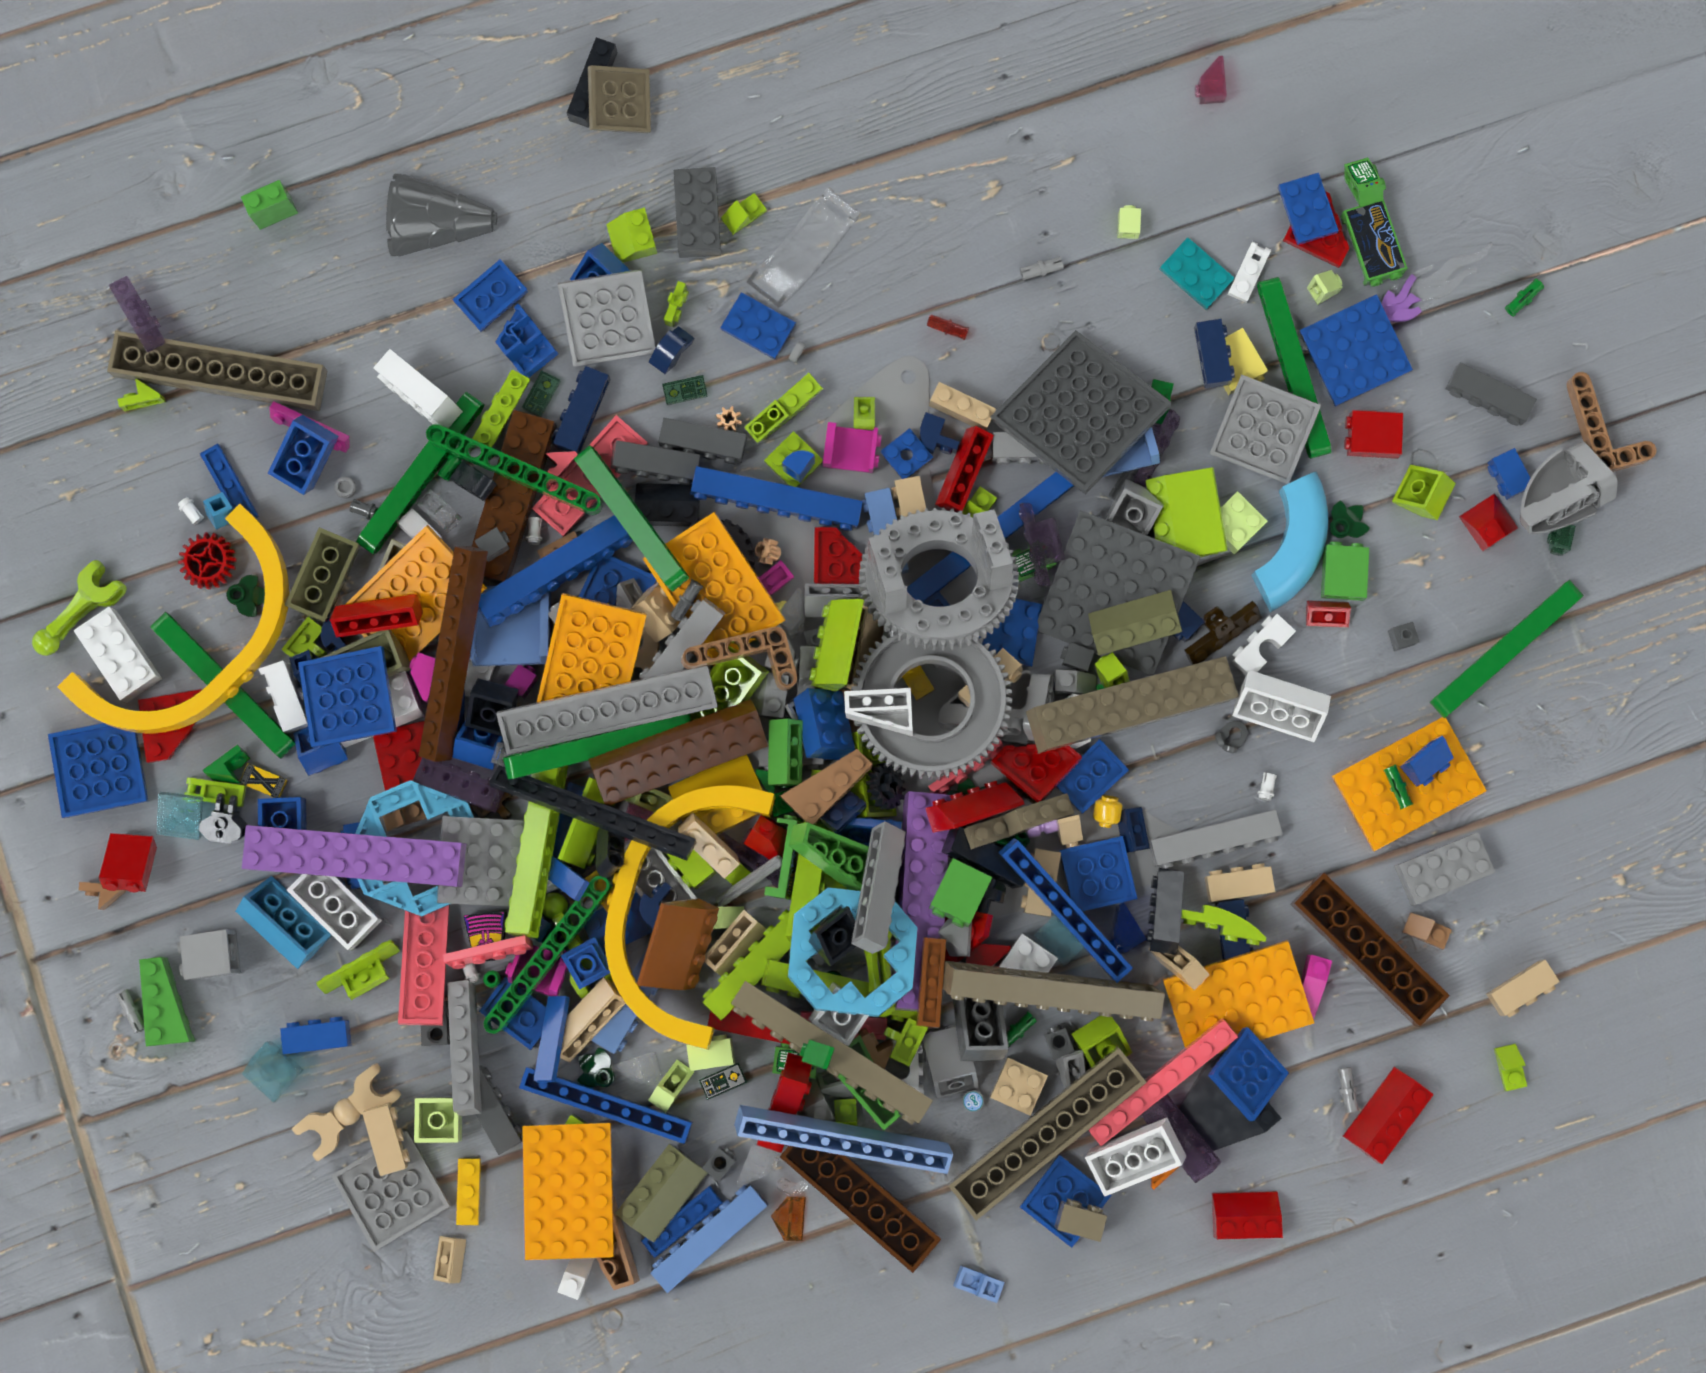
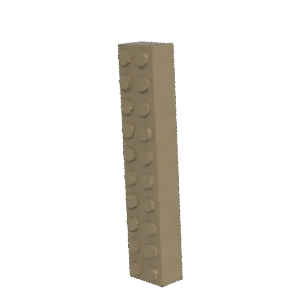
M115 331L107 372L116 378L134 381L138 379L146 383L266 403H273L274 401L284 406L320 411L328 372L321 364Z
M1224 656L1036 706L1026 711V715L1039 754L1226 703L1238 698L1239 695L1227 657Z
M945 961L943 989L946 991V994H949L955 1000H964L965 997H968L980 1003H985L986 1000H994V1003L999 1005H1007V1002H1012L1018 1007H1028V1004L1036 1005V1008L1049 1010V1007H1057V1010L1062 1012H1070V1009L1078 1010V1013L1090 1015L1092 1011L1099 1012V1015L1105 1017L1119 1014L1121 1018L1132 1019L1133 1016H1137L1141 1020L1150 1022L1154 1018L1161 1019L1165 993L1152 984L1126 981L1116 983L1114 980L952 961Z
M746 981L731 1002L735 1013L743 1018L746 1015L753 1018L752 1023L762 1030L767 1027L771 1030V1036L781 1042L783 1039L789 1041V1047L800 1053L803 1043L808 1044L809 1040L834 1047L835 1050L826 1071L835 1077H838L840 1074L847 1078L846 1084L854 1089H857L858 1086L865 1090V1096L873 1101L876 1098L883 1101L882 1107L892 1113L897 1110L903 1114L901 1119L911 1125L914 1122L920 1123L933 1102L932 1099Z
M1117 1046L949 1182V1188L977 1221L1147 1082Z

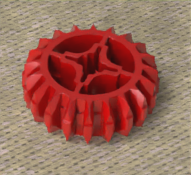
M205 532L202 539L201 535L196 534V541L190 538L188 541L191 545H183L186 552L179 553L184 559L179 560L178 564L183 565L180 572L186 573L184 579L190 580L192 586L197 584L199 589L205 586L206 589L211 590L212 583L216 588H219V581L226 584L225 577L232 578L233 575L229 570H236V567L231 563L236 562L237 558L230 556L236 552L234 549H229L232 544L225 542L223 536L218 538V535L213 533L210 537L209 533ZM208 545L202 553L195 554L200 548ZM216 546L220 548L223 554V562L216 559ZM209 558H210V559H211L212 561H214L215 563H213V562H210V563L207 562V563L205 564V563H204L203 561H201V560H205V559H206V560H209ZM192 561L199 563V576L193 570ZM220 568L216 574L207 577L213 569Z

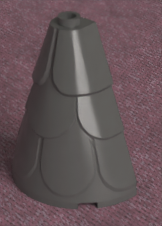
M406 174L393 175L395 181L390 182L386 212V231H388L391 239H387L391 256L400 257L428 248L433 249L455 241L462 242L493 232V225H497V213L493 208L462 194L456 195L436 185L432 186Z

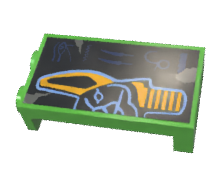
M1384 199L1344 210L1340 218L1342 224L1346 223L1364 276V286L1370 285L1375 287L1382 284L1383 280L1390 279L1394 281L1402 278L1408 268Z
M784 815V819L777 818V822L787 825L788 829L778 888L765 886L764 895L787 900L792 898L799 853L789 846L793 825L803 823L801 818Z

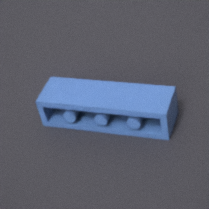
M890 488L865 493V499L861 501H863L864 513L868 512L870 520H866L869 533L873 532V535H879V530H885L887 523L892 525L893 519L897 520ZM907 563L902 570V574L909 572Z

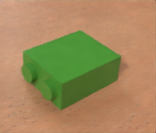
M280 180L241 196L248 215L260 230L298 214L290 194Z
M1329 542V545L1324 547L1321 598L1364 601L1367 598L1369 547H1363V544L1360 543L1342 546L1341 542Z
M953 858L929 909L937 917L944 918L945 916L951 919V923L958 927H969L992 877Z

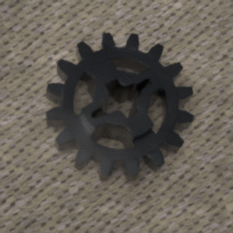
M886 763L877 764V766L872 768V772L868 773V776L871 778L870 781H866L870 785L867 792L872 794L870 800H875V806H880L881 810L895 809L896 806L901 805L900 800H904L902 792H905L906 789L902 786L905 780H901L902 772L897 773V771H894L892 764L889 767L886 766Z

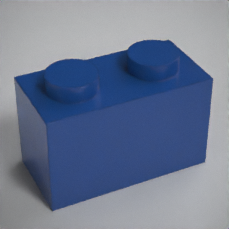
M1515 448L1492 458L1488 462V471L1493 478L1495 477L1498 483V491L1502 496H1505L1506 500L1525 491L1531 478Z

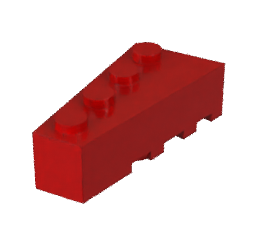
M788 1052L784 1069L781 1071L768 1110L796 1115L797 1111L802 1112L805 1099L802 1098L804 1094H809L812 1082L809 1081L812 1065L802 1062L803 1057ZM757 1141L758 1146L782 1153L784 1144Z

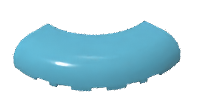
M1317 472L1301 477L1279 490L1286 518L1283 539L1273 558L1251 575L1270 613L1287 603L1305 586L1316 570L1324 552L1328 532V508L1323 485Z

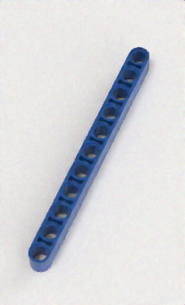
M1055 472L1004 511L997 518L1005 540L1069 491L1074 485ZM952 552L907 587V592L915 600H920L923 603L972 565L963 556Z

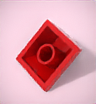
M1495 493L1459 516L1482 551L1518 529Z
M761 815L744 844L769 860L777 855H780L783 859L788 828L767 816Z

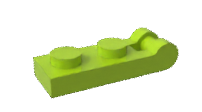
M187 777L186 784H188L187 792H184L183 799L216 803L217 795L222 793L225 795L224 805H229V799L234 795L238 797L237 807H243L247 786ZM196 786H201L200 794H195Z

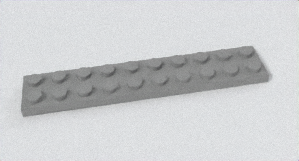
M707 665L498 711L496 714L508 755L718 707Z

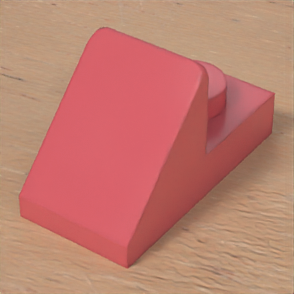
M575 451L546 453L547 457L557 465L555 468L551 467L547 472L560 478L575 461L574 458L578 453Z

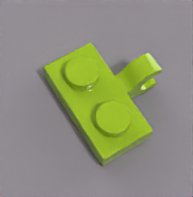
M678 281L674 293L670 292L667 300L669 307L664 317V322L667 326L674 327L675 322H679L682 310H680V307H682L683 303H686L689 295L686 283Z
M310 617L304 620L281 649L290 657L307 650L319 658L328 654L316 645V642L321 637L322 627Z
M909 1017L901 1033L886 1027L883 1034L897 1041L890 1058L907 1066H910L928 1027L916 1026L917 1021Z

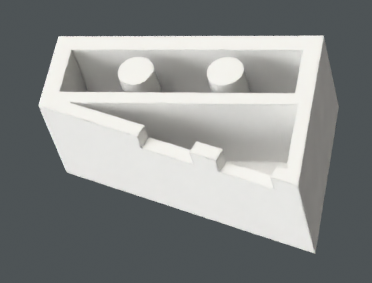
M280 661L259 668L260 674L265 675L268 684L266 689L268 694L271 693L275 705L273 707L282 731L289 734L308 727L302 688H299L291 665L285 661Z
M911 688L844 691L847 719L913 736Z

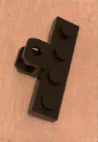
M1251 601L1230 617L1225 616L1222 609L1218 606L1206 613L1203 621L1210 632L1184 650L1189 662L1192 665L1203 662L1226 643L1238 637L1244 630L1256 624L1262 618L1258 606Z

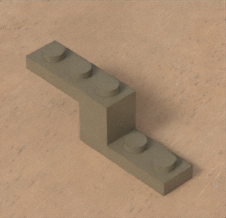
M1066 793L1016 809L1004 816L969 826L964 829L970 848L974 849L1024 833L1036 826L1075 813Z

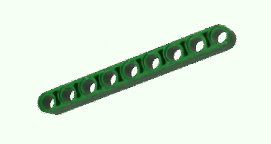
M1275 277L1257 282L1258 294L1288 392L1318 404L1280 278ZM1320 409L1305 444V449L1310 459L1331 454V444Z
M465 392L456 403L463 412L448 428L462 435L466 434L485 405L468 392ZM435 432L432 436V439H440L442 437V432ZM459 440L453 441L451 447L455 448ZM428 441L359 534L356 543L375 555L398 526L397 521L410 510L446 461V456L451 453L433 446Z
M433 424L426 431L427 439L433 446L589 515H597L602 510L603 504L600 497L587 489L441 425ZM435 432H442V437L440 439H432V436ZM461 440L462 443L459 448L454 449L451 447L453 441ZM473 449H481V453L479 456H471V452ZM493 457L500 458V463L496 466L490 465V460ZM517 465L520 467L518 473H509L512 466ZM532 474L539 475V479L535 483L529 482V477ZM556 482L559 484L556 491L548 490V486L551 483ZM571 491L578 492V497L574 500L567 498ZM589 500H597L598 503L595 508L590 509L587 507Z
M589 445L574 458L575 462L665 585L674 592L690 577L598 452Z
M1569 579L1429 703L1443 718L1447 717L1577 603L1584 594Z
M164 612L150 626L206 685L223 670L167 612ZM240 686L238 693L234 697L228 698L224 703L277 757L282 759L295 746V741L287 733L283 732L282 728Z
M691 713L503 757L507 778L514 779L587 761L590 758L692 721Z
M596 876L589 882L590 884L580 901L573 903L486 1016L484 1028L487 1032L495 1034L503 1031L561 957V954L564 953L611 892L613 883L610 878ZM600 879L606 882L604 891L597 889V882ZM587 896L593 900V905L589 909L583 904ZM573 914H577L580 918L577 926L572 925L570 917ZM560 931L566 934V941L564 943L559 942L557 939V934ZM547 948L553 952L551 960H547L544 957V951ZM534 965L540 970L538 977L531 975V968ZM519 983L525 984L527 988L524 995L520 994L517 990ZM506 1000L513 1003L511 1012L506 1011L504 1008ZM493 1017L500 1021L498 1029L493 1028L491 1025Z

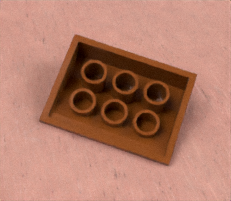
M700 898L661 903L637 985L673 990L694 989L699 982L700 970L705 962V954L711 942V934L718 919L719 908Z

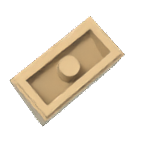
M447 1236L439 1237L433 1280L446 1283H460L466 1239Z

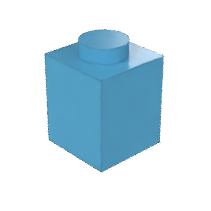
M223 492L203 501L206 515L216 530L230 524L225 518L233 509Z

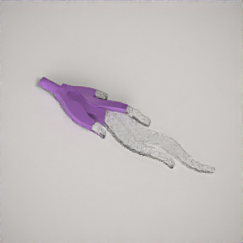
M1489 242L1478 253L1452 257L1439 271L1429 277L1419 279L1420 276L1433 269V264L1415 271L1405 281L1396 297L1395 292L1399 285H1393L1381 302L1389 321H1409L1423 311L1431 309L1432 303L1422 304L1413 309H1409V307L1417 302L1445 297L1454 291L1468 275L1476 273L1477 269H1466L1451 281H1446L1448 277L1458 268L1480 261L1489 252L1492 242Z

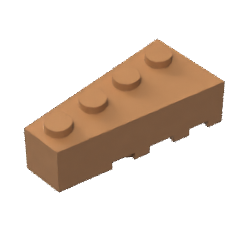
M856 749L782 794L781 798L806 823L816 825L873 768V764Z
M613 1196L614 1257L596 1258L613 1290L630 1286L640 1281L622 1219L615 1214L618 1210L615 1196Z

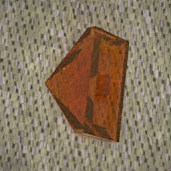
M787 1196L771 1215L784 1241H803L806 1197Z

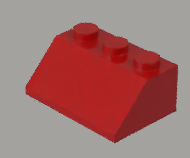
M1277 1191L1212 1193L1213 1237L1215 1239L1283 1238L1282 1213Z

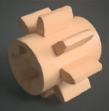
M731 406L730 410L722 407V414H716V418L721 420L717 423L718 428L723 426L724 430L732 429L736 432V425H742V421L737 420L741 413H735L733 406ZM732 416L733 421H730L729 424L726 423L725 419Z
M763 538V541L757 543L755 555L759 557L758 562L772 565L773 562L780 558L781 548L777 546L778 541Z

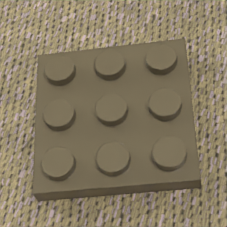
M589 66L590 130L650 133L649 69Z

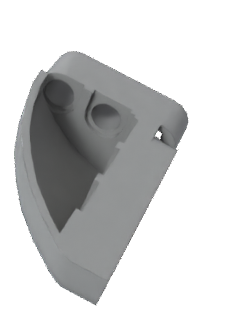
M1580 442L1567 450L1561 448L1546 459L1529 480L1521 504V525L1531 535L1540 534L1569 526L1595 515L1597 512L1595 507L1599 508L1616 498L1618 485L1616 476L1585 442Z
M1023 670L1019 680L1015 683L1011 682L1010 686L1007 687V689L1012 690V694L1007 696L1012 698V703L1008 704L1012 709L1011 712L1006 713L1010 716L1009 721H1004L1007 724V729H1001L1004 732V736H997L1002 742L1028 744L1029 741H1034L1026 711L1036 706L1054 702L1053 675L1032 674L1029 670ZM958 694L944 704L940 710L938 724L944 730L952 731L964 720L969 710L959 699Z

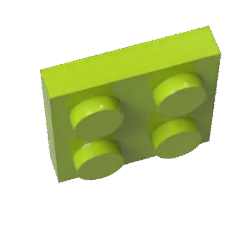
M793 431L764 462L787 485L798 487L823 463V459ZM795 451H808L814 454L815 464L802 482L799 483L783 471L782 462L789 454Z

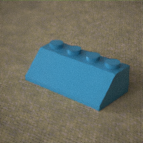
M272 876L245 895L235 911L297 969L310 960L332 936Z

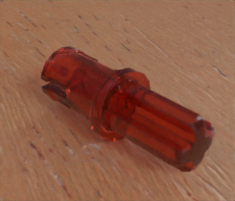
M930 315L927 321L928 327L945 332L944 335L950 334L965 340L969 327L954 323L952 319L948 321L935 315Z

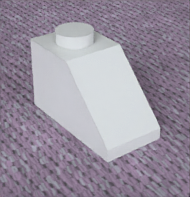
M595 1258L570 1259L557 1292L578 1300L581 1297Z

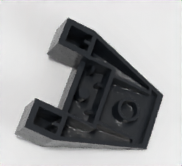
M1226 1050L1216 1054L1204 1065L1170 1121L1197 1156L1263 1134L1282 1119L1268 1102L1255 1121H1249L1211 1080L1208 1074Z

